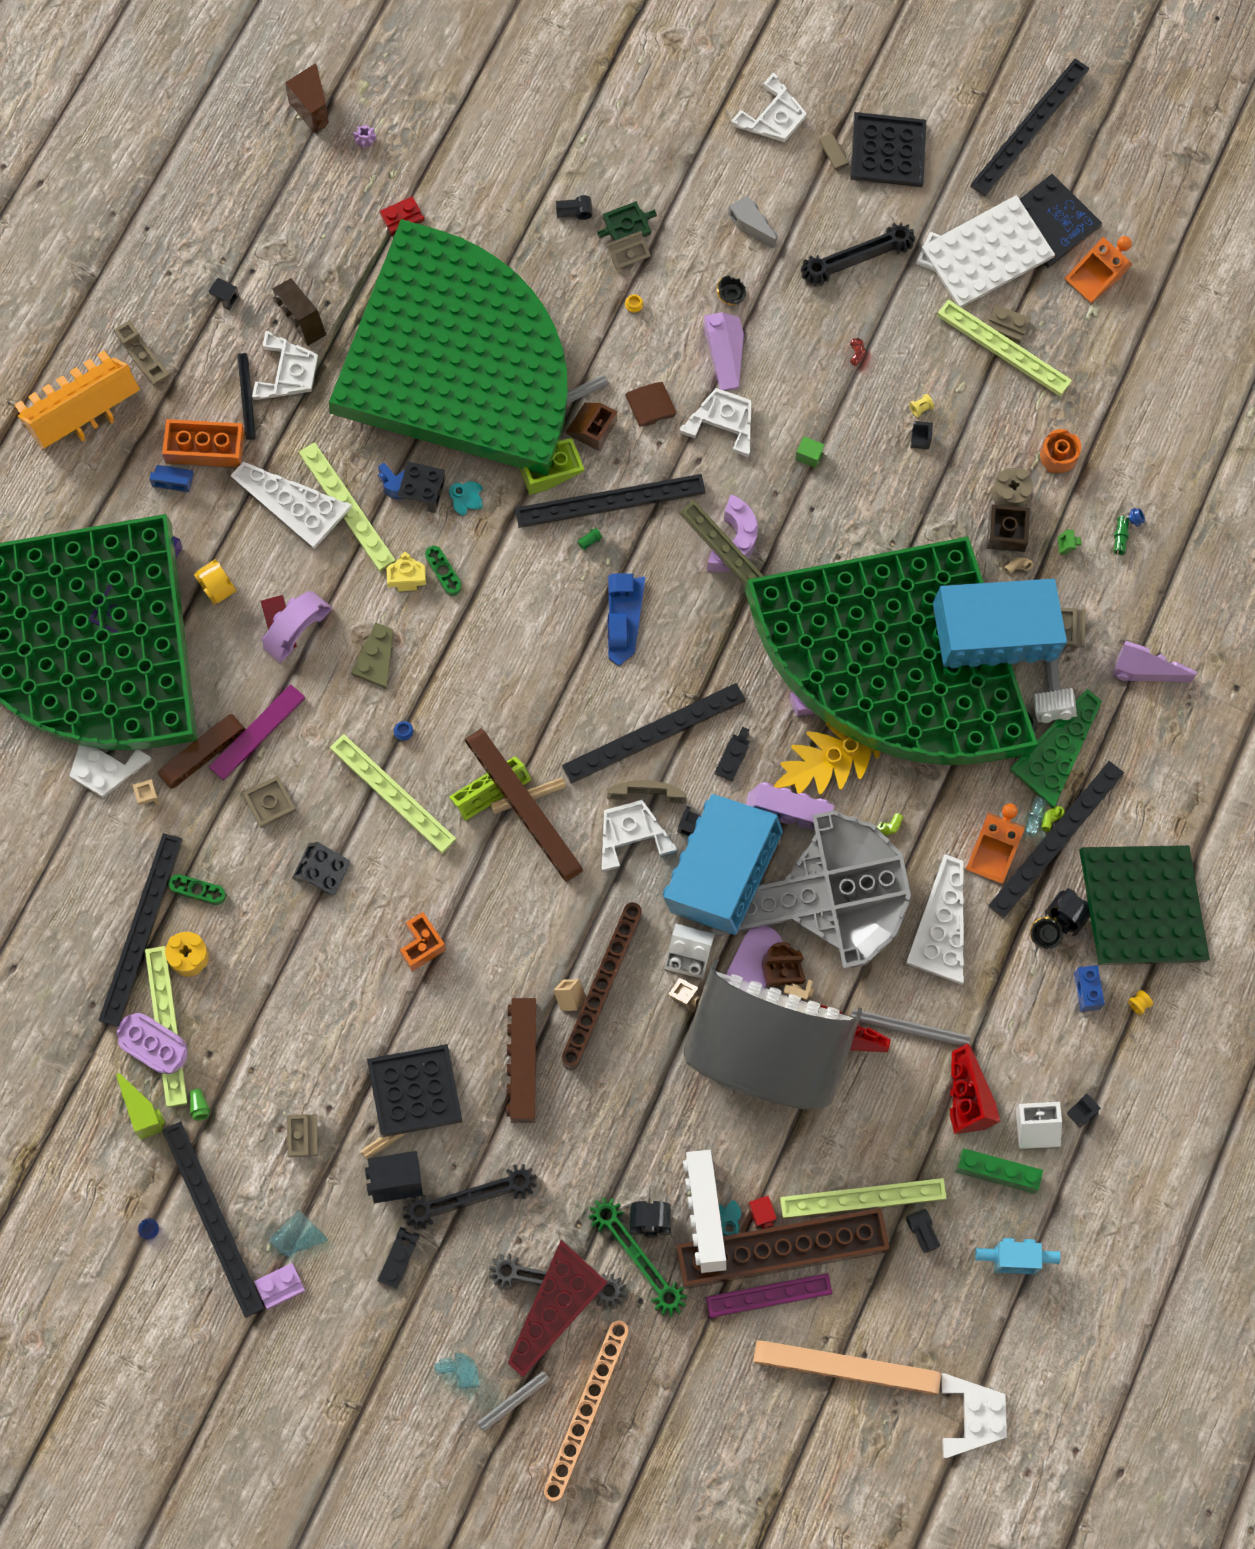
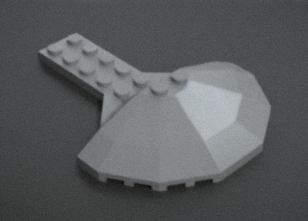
M834 810L812 815L816 835L811 840V844L803 852L796 866L785 880L758 886L738 932L793 920L839 949L844 970L867 965L897 937L912 898L903 854L873 823H867L855 817L840 814ZM712 927L713 934H715L714 937L730 934Z

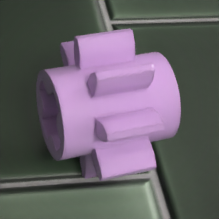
M367 124L361 127L357 126L358 131L353 133L356 145L360 144L363 149L369 146L372 147V141L377 140L374 128L370 129Z

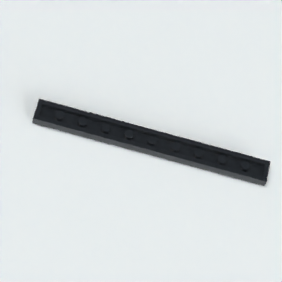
M1074 58L974 179L970 186L972 189L986 197L1088 73L1089 67Z
M702 474L516 507L515 514L518 528L702 495L705 494V486Z
M737 683L732 684L562 765V769L570 784L731 709L745 702V698Z
M1108 761L988 907L1004 919L1125 772Z
M165 833L162 834L98 1020L100 1023L119 1027L183 842L182 838Z
M180 1121L163 1129V1134L244 1317L248 1318L265 1310L182 1122Z

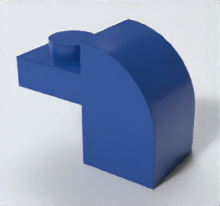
M385 463L379 465L378 477L383 483L384 493L393 499H405L398 496L405 470L395 476Z

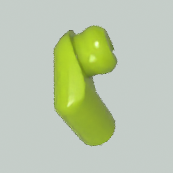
M1057 806L1046 811L1043 816L1041 830L1044 832L1051 831L1052 823L1064 815V809Z
M895 813L890 823L883 824L881 822L878 824L877 829L884 836L894 834L898 831L904 817L901 814Z

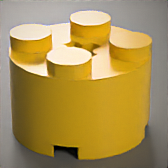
M216 559L193 574L214 605L237 592Z
M192 932L178 933L170 937L166 945V959L171 968L181 976H196L208 964V949L198 934Z

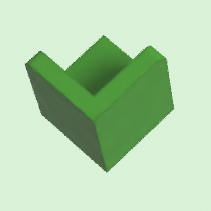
M803 437L797 449L795 460L816 468L823 454L825 444Z

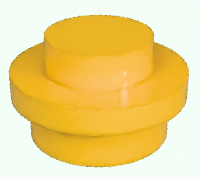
M632 294L626 298L625 307L629 312L637 313L643 308V300L640 296Z

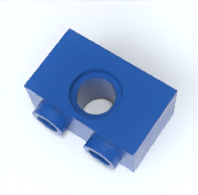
M1098 965L1078 967L1074 972L1080 1011L1101 1010L1105 1003Z

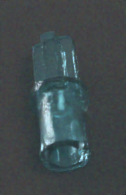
M1034 798L1031 812L1027 815L1029 818L1024 832L1028 836L1034 837L1036 835L1039 822L1043 820L1042 814L1047 803L1043 798Z

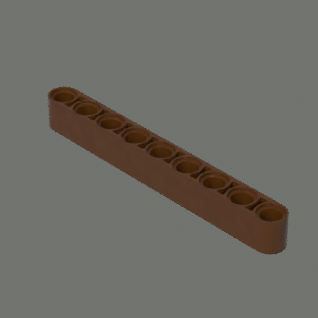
M480 728L465 738L467 746L563 880L569 882L582 873L583 868L486 732Z
M635 902L626 904L563 1051L562 1064L568 1070H574L580 1065L641 920L642 910L640 905ZM630 910L637 911L638 915L635 917H630L627 914V912ZM622 928H628L630 933L623 935L619 931ZM620 946L623 950L620 953H615L612 948ZM607 964H613L615 966V969L613 971H607L605 970L604 966ZM599 982H605L608 986L605 989H599L596 985ZM597 1000L600 1005L593 1008L589 1005V1002ZM584 1018H589L592 1024L584 1026L581 1021ZM580 1036L585 1041L578 1045L573 1041L575 1037ZM568 1055H574L577 1060L574 1063H568L565 1058Z

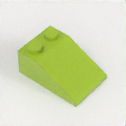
M572 438L559 441L548 476L531 472L526 467L524 469L519 468L529 495L547 491L585 470Z
M120 1073L116 1074L137 1136L142 1140L163 1132L162 1125L166 1123L159 1108L155 1109L153 1104Z

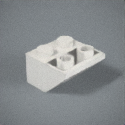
M676 924L664 969L703 979L715 934Z
M1060 1102L1019 1104L1016 1107L1019 1149L1061 1147L1062 1116Z

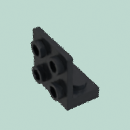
M407 462L398 496L428 505L429 512L436 513L446 480L445 470Z
M319 842L308 843L292 879L297 882L307 881L324 892L335 895L350 864V860Z

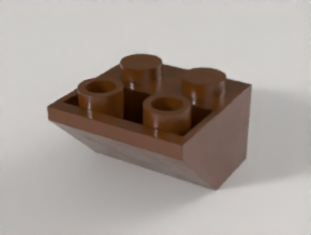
M584 403L567 429L566 434L599 451L617 423L618 411L602 403Z

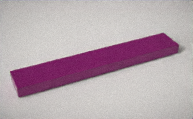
M290 684L209 766V769L224 781L305 700V696Z
M826 1273L706 1297L709 1318H715L828 1296L833 1293L829 1274Z

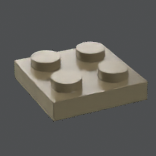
M279 776L243 792L260 829L296 811Z

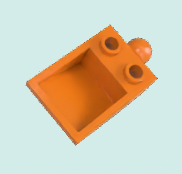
M1127 236L1120 237L1115 248L1102 237L1064 279L1090 303H1093L1133 265L1121 253L1131 248V239ZM1106 247V251L1104 253H1101V251ZM1116 259H1120L1118 265H1114L1113 263L1116 262Z
M1012 803L1003 806L1002 814L1004 817L990 812L987 813L966 867L968 871L1001 884L1005 880L1025 830L1024 825L1011 821L1018 814L1017 807ZM991 824H995L997 826V829L995 831L989 829V826ZM1010 831L1015 832L1016 836L1014 838L1008 836Z

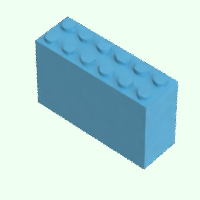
M1055 579L940 586L933 601L944 667L958 668L963 665L976 667L980 664L997 665L1006 662L1008 664H1015L1020 661L1033 663L1038 660L1050 662L1059 658L1067 644Z
M711 794L709 800L705 801L704 811L696 821L694 833L690 834L686 850L682 851L680 855L679 865L673 870L669 886L665 887L663 897L672 914L736 935L782 836L783 830L776 814Z

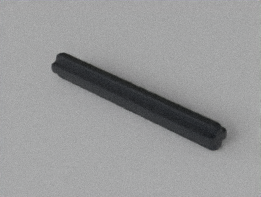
M239 353L237 356L246 440H254L256 435L247 353Z

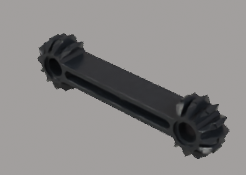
M901 221L899 225L893 223L892 227H888L884 235L820 259L819 255H816V258L810 255L808 260L805 259L800 269L802 279H807V285L812 282L814 287L817 283L822 286L824 281H829V275L892 250H896L897 254L900 251L906 253L908 249L913 247L915 242L914 229H909V224L903 226Z
M515 1164L513 1165L514 1172L507 1169L506 1172L509 1177L428 1202H425L426 1195L424 1194L421 1196V1200H418V1197H414L415 1202L407 1199L410 1207L403 1206V1211L408 1212L403 1215V1219H409L407 1222L408 1226L415 1222V1230H418L419 1224H422V1228L425 1230L427 1229L426 1222L431 1226L434 1224L430 1217L512 1192H515L514 1199L517 1200L519 1194H522V1198L526 1199L525 1192L532 1195L533 1191L531 1188L537 1187V1183L532 1182L537 1179V1176L530 1175L533 1171L532 1168L527 1169L525 1172V1164L521 1165V1170H518ZM522 1177L526 1182L523 1186L519 1187L514 1184V1180ZM506 1184L509 1185L508 1187L492 1191L486 1194H482L483 1191L497 1188ZM458 1200V1202L433 1210L431 1209L434 1206ZM417 1208H424L426 1210L424 1216H415L414 1212Z

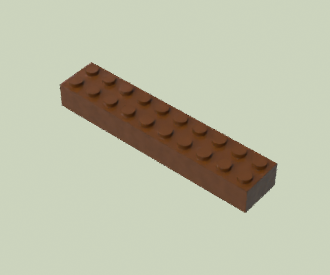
M881 1208L723 1236L726 1256V1270L701 1273L700 1265H696L695 1253L698 1252V1246L694 1247L693 1242L676 1245L677 1259L684 1289L887 1253L890 1249Z

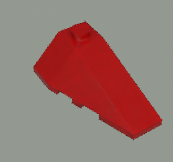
M820 1004V1007L828 1009L827 1006ZM858 1025L850 1050L888 1053L891 1039L871 1028L864 1029Z
M965 1044L952 1051L951 1076L954 1079L953 1089L950 1090V1096L953 1097V1108H950V1118L954 1134L986 1130L1001 1122L996 1102L970 1044Z

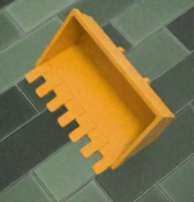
M102 351L97 355L102 361V364L96 366L91 359L84 362L85 367L89 371L86 374L82 375L76 367L70 371L75 379L71 383H68L64 376L56 379L61 387L56 392L50 384L44 386L42 389L48 397L41 400L36 393L29 395L33 406L28 409L22 401L16 403L15 407L20 413L18 418L26 426L41 449L48 447L72 431L83 442L86 439L80 426L90 422L93 428L96 429L99 426L94 418L102 413L111 424L114 423V417L109 409L140 390L128 364L116 358L110 359L107 353Z

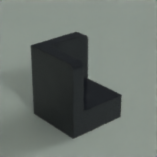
M218 277L209 289V294L220 299L223 307L228 310L231 309L239 297L236 286Z
M914 421L911 431L910 448L929 450L932 441L933 423Z
M689 806L686 807L677 830L678 833L688 837L694 833L698 817H701L690 812L691 807Z
M1086 1093L1067 1112V1115L1081 1128L1101 1108Z

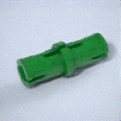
M1125 516L1117 518V529L1114 533L1115 544L1113 553L1117 554V551H1119L1118 555L1126 553V542L1129 539L1128 526L1130 520L1126 517L1124 521Z

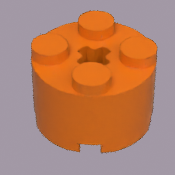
M1057 429L1050 432L1045 438L1040 451L1042 464L1050 473L1070 471L1075 467L1079 458L1081 442L1075 434L1073 435L1065 429Z

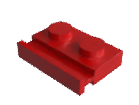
M413 196L379 211L391 235L396 233L401 219L417 224L425 221Z

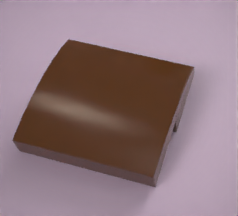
M663 382L649 384L625 394L639 427L656 424L658 420L672 418L677 414Z

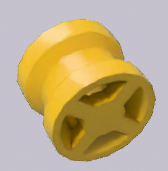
M1143 990L1137 991L1136 996L1130 997L1127 1001L1131 1009L1138 1015H1142L1146 1008L1153 1006L1152 999Z

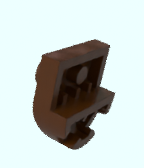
M775 943L763 956L761 966L767 986L799 985L806 981L801 965L804 957L799 950L796 951L790 947V943Z

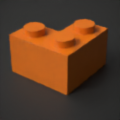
M424 912L406 922L407 929L415 940L401 948L400 953L413 972L446 951V948Z

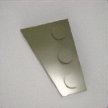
M375 622L352 669L351 674L353 676L387 689L393 629Z

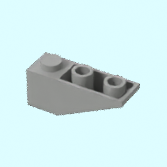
M746 196L729 205L728 215L739 230L772 248L776 247L777 233L769 227L766 217L760 214L755 201Z

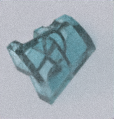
M300 1210L269 1239L285 1257L297 1251L309 1249L311 1246L319 1243H325L328 1240Z

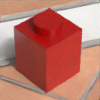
M769 1195L748 1203L756 1229L760 1227L761 1229H766L774 1226L773 1223L776 1222L777 1218Z

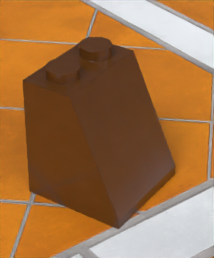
M314 63L285 82L289 104L315 133L325 128L329 121L318 68Z

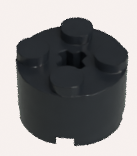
M1069 888L1065 891H1060L1045 910V916L1048 914L1050 918L1058 921L1063 933L1071 932L1073 933L1072 936L1078 935L1090 919L1088 901L1082 900L1075 891Z
M638 1201L631 1203L630 1234L641 1235L644 1233L647 1238H656L657 1234L671 1235V1204L661 1201H653V1203Z

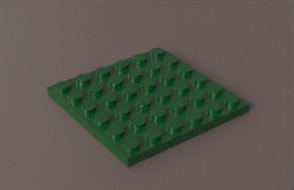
M1189 845L1082 847L1079 849L1098 965L1194 963L1210 960Z

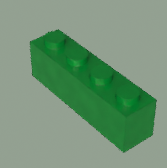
M965 1148L959 1153L955 1170L956 1173L1033 1194L1039 1190L1043 1174L1042 1169Z

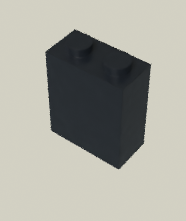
M417 1151L368 1158V1167H365L366 1180H370V1183L366 1185L368 1196H372L374 1204L423 1196Z

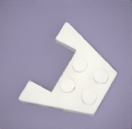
M772 73L763 84V88L775 95L776 98L757 120L740 110L732 119L731 126L785 143L804 121L807 113L796 99L787 92L784 84L779 82L777 75Z
M266 331L263 349L281 352L275 384L255 381L252 395L253 400L312 392L319 359L318 354L301 346H295L287 342L286 339L278 338L271 332Z
M715 388L701 404V407L690 416L686 424L682 425L679 433L695 439L702 422L738 434L733 452L749 457L751 400Z
M79 745L69 776L74 781L104 798L123 784V781L131 775L139 772V769L143 766L150 764L152 758L142 751L136 750L124 765L98 748Z
M643 800L604 810L602 872L620 868L615 848L654 838L659 856L677 852L675 844L668 838L667 833L658 824Z
M941 1373V1394H963L965 1437L943 1438V1458H949L1007 1438L1005 1394Z

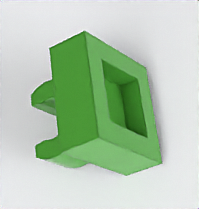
M1067 529L1058 536L1059 554L1067 555L1072 550L1077 549L1076 545H1082L1081 538L1074 536V530Z

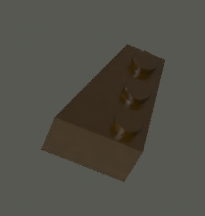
M292 278L272 288L274 303L277 307H281L283 314L291 321L307 346L327 335L317 308Z

